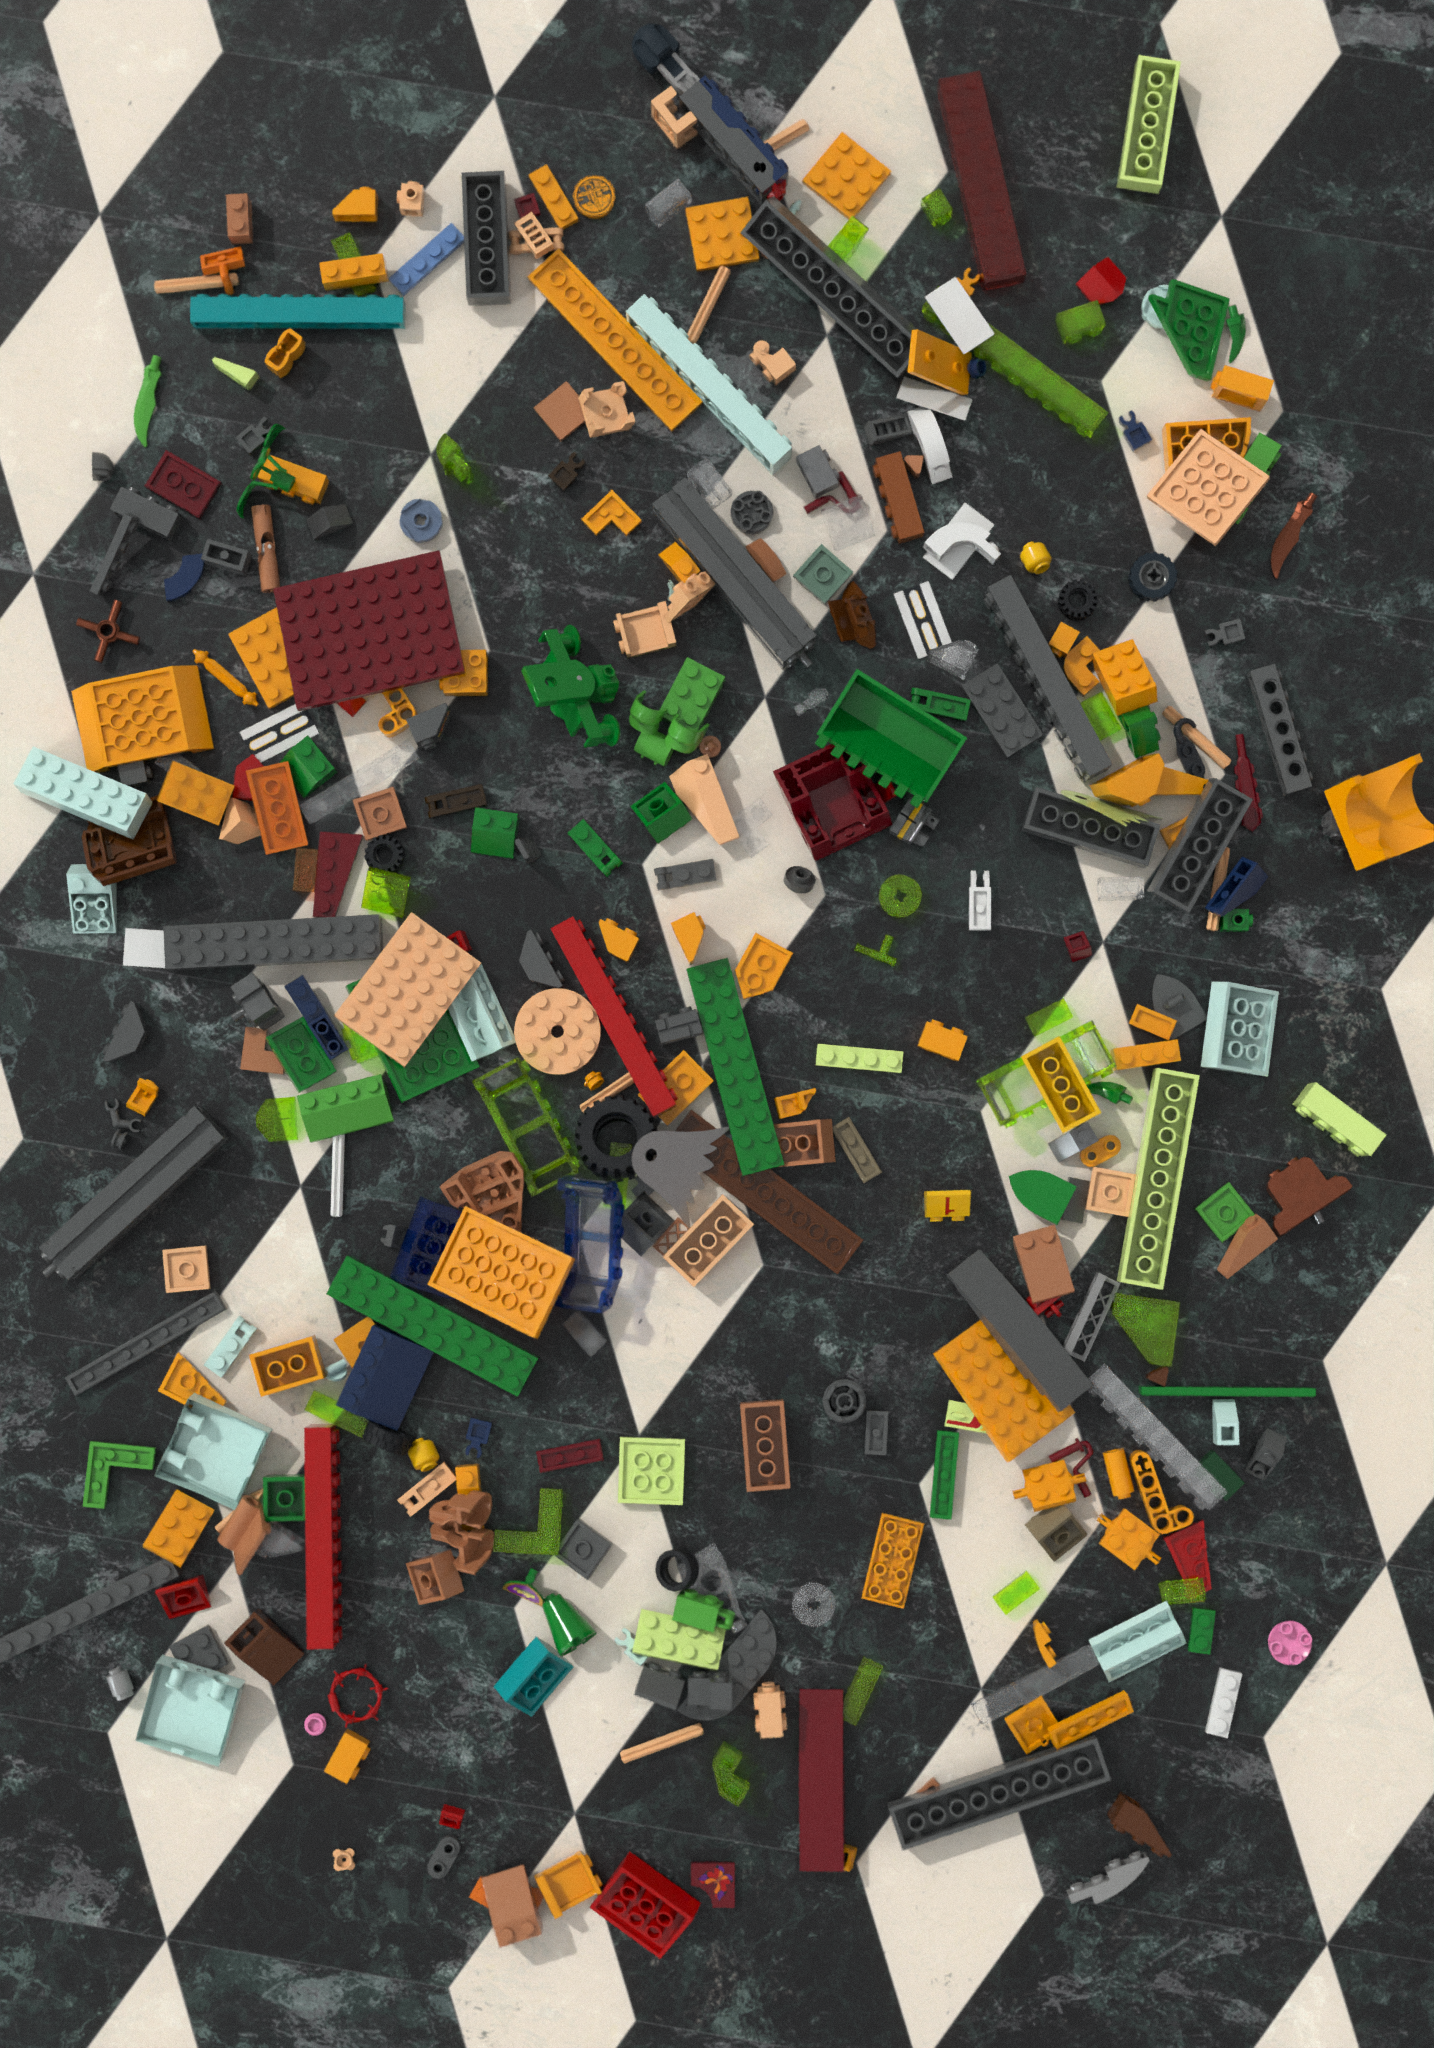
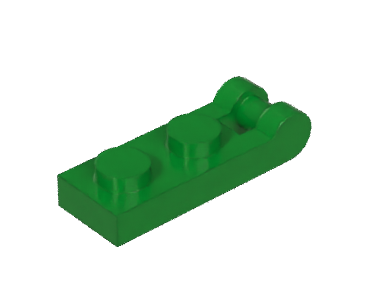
M912 688L911 703L932 715L966 722L971 699ZM921 697L927 698L926 705L919 704Z
M584 819L567 833L606 877L612 874L611 871L616 866L619 868L623 864ZM608 856L611 860L604 865L601 861Z

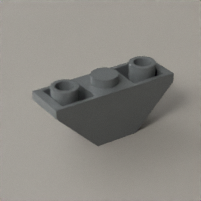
M529 930L526 934L519 959L529 980L553 988H563L562 982L565 980L559 969L554 971L551 965L554 960L549 951L544 953L540 946L544 944L538 932L534 934L532 930Z
M130 1001L129 1005L126 1004L121 1012L123 1018L120 1024L117 1023L112 1031L114 1037L111 1043H107L103 1050V1055H105L104 1061L114 1062L140 1052L149 1032L139 1004Z

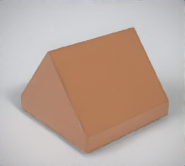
M906 456L904 458L905 467L915 479L920 476L924 456Z

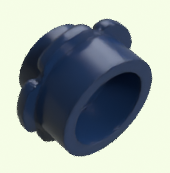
M978 357L971 359L967 367L968 373L976 379L984 376L987 370L985 361Z

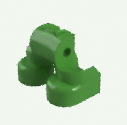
M643 690L636 696L629 715L630 725L641 732L634 751L641 754V758L646 757L654 761V765L660 764L665 767L674 750L681 753H692L702 742L710 724L706 723L700 730L688 729L677 721L680 715L676 714L669 726L668 734L664 735L658 732L659 724L663 720L667 708L664 707L659 711L641 704L647 692Z

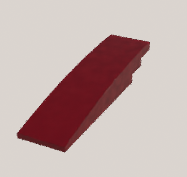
M800 1689V1871L844 1872L845 1763L843 1689Z

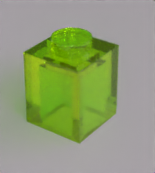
M940 188L921 199L920 206L933 227L937 224L943 225L951 219L953 209Z

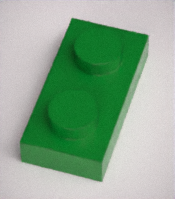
M1198 1607L1192 1608L1187 1649L1189 1652L1211 1654L1215 1610Z

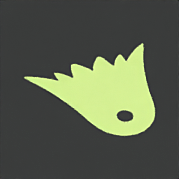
M1068 790L1061 791L1066 797L1092 808L1124 826H1127L1124 821L1131 823L1128 820L1140 823L1136 819L1147 821L1143 818H1159L1086 794ZM1075 795L1084 797V798H1086L1087 800L1078 798V797H1076Z

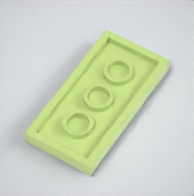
M641 1609L632 1650L633 1654L718 1671L726 1629L717 1627L714 1633L673 1621V1615Z

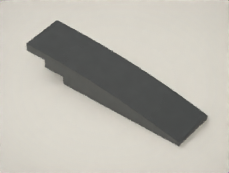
M980 1249L947 1274L948 1278L1025 1379L1029 1378L1042 1396L1046 1395L1058 1412L1064 1410L1092 1386L1091 1382L1047 1326Z

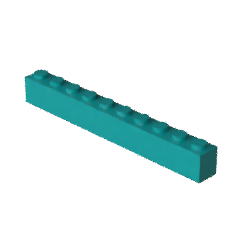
M198 294L197 297L190 298V323L194 328L405 329L406 304L404 298L399 295L379 297L378 295L370 294L366 297H358L357 295L348 294L345 297H337L336 295L327 294L324 297H315V295L305 294L303 297H294L290 294H284L281 297H273L269 294H262L260 297H252L249 294H241L239 297H231L228 294H219L218 297H210L207 294Z

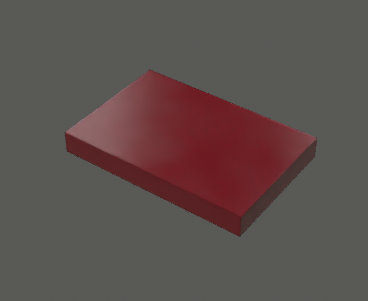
M166 450L146 482L145 488L201 519L222 483Z

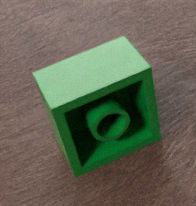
M305 1474L266 1475L263 1477V1513L265 1521H305Z

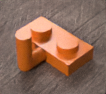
M242 247L201 255L200 261L203 275L206 276L220 272L226 294H234L228 270L245 266Z

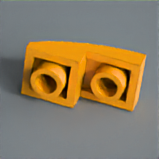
M1036 1619L1033 1621L1036 1643L1048 1667L1051 1668L1057 1664L1053 1659L1057 1655L1050 1645L1044 1646L1051 1641L1048 1636L1051 1631L1044 1622L1040 1624Z

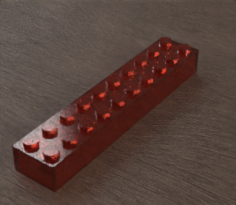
M979 70L939 79L937 92L982 290L986 291L1023 283L1026 277V270L981 72Z

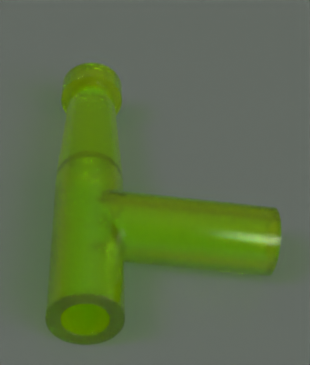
M887 934L879 951L862 946L859 943L856 944L854 949L856 952L859 951L891 966H894L897 958L887 955L894 937Z

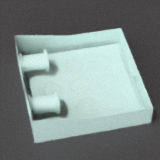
M193 1393L186 1401L175 1432L154 1476L197 1492L235 1510L245 1494L273 1429L197 1393Z
M162 1654L155 1665L135 1741L219 1767L226 1750L245 1680Z

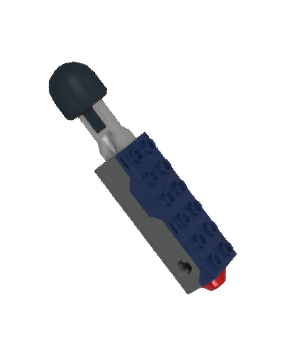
M651 23L640 27L632 41L633 53L649 73L654 74L659 71L680 96L679 105L682 116L690 111L697 118V123L692 127L697 130L702 139L760 205L766 199L773 196L779 201L782 200L786 195V186L788 185L789 168L785 161L778 159L774 155L775 151L769 143L765 144L760 139L761 135L755 127L751 128L746 123L747 119L741 111L737 112L732 107L733 103L727 95L723 96L719 92V86L713 79L709 80L706 76L699 79L677 55L680 49L679 42L666 28Z

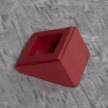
M1084 931L1063 937L1072 962L1092 955L1091 946Z

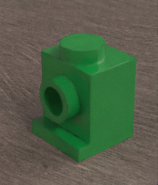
M1233 909L1223 917L1220 916V932H1247L1249 927L1253 926V914H1249V909ZM1235 916L1241 917V923L1235 922Z

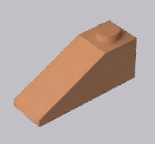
M1255 1214L1248 1217L1244 1224L1238 1228L1217 1268L1218 1272L1226 1279L1230 1278L1278 1240L1263 1218Z

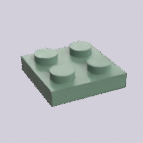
M821 544L794 573L793 577L825 605L849 579L853 571Z

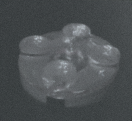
M808 1582L801 1585L795 1592L792 1599V1609L794 1615L802 1624L817 1627L827 1623L833 1617L836 1607L835 1598L832 1591L819 1582ZM815 1598L816 1602H820V1606H817L818 1609L816 1610L807 1606L808 1602L811 1603L810 1599Z

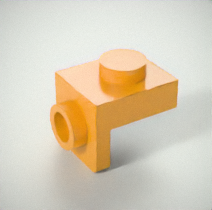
M139 1078L137 1087L127 1101L126 1107L146 1116L158 1097L159 1087L151 1080Z

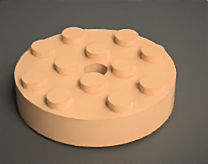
M554 988L541 991L525 1002L517 1015L514 1035L520 1054L532 1067L547 1074L565 1075L583 1068L594 1057L601 1040V1024L595 1009L587 999L574 991ZM561 1026L564 1029L563 1035L559 1038L554 1037L552 1034L553 1027Z

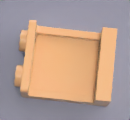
M666 601L657 603L658 606L623 615H620V613L616 614L617 620L613 622L616 633H621L622 641L618 642L621 653H626L627 659L677 646L672 624L664 617L668 612Z

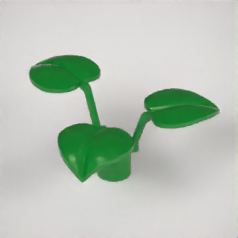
M274 424L269 430L258 463L255 464L250 475V479L253 481L246 487L238 501L237 513L242 519L245 503L255 486L269 487L275 490L280 488L289 493L295 483L296 477L287 473V470L282 468L269 455L270 446L280 432L285 430L280 424ZM268 459L279 471L277 469L272 471L265 467L264 463ZM262 469L272 475L270 481L273 484L254 480Z

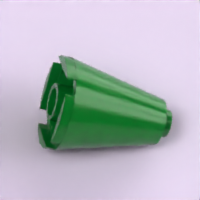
M552 1593L544 1598L545 1603L542 1605L557 1652L561 1657L576 1650V1647L585 1644L597 1634L595 1628L561 1594L555 1595V1593Z

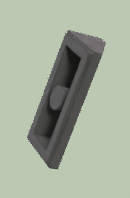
M1068 1177L1067 1182L1077 1186L1061 1220L1082 1223L1090 1181Z

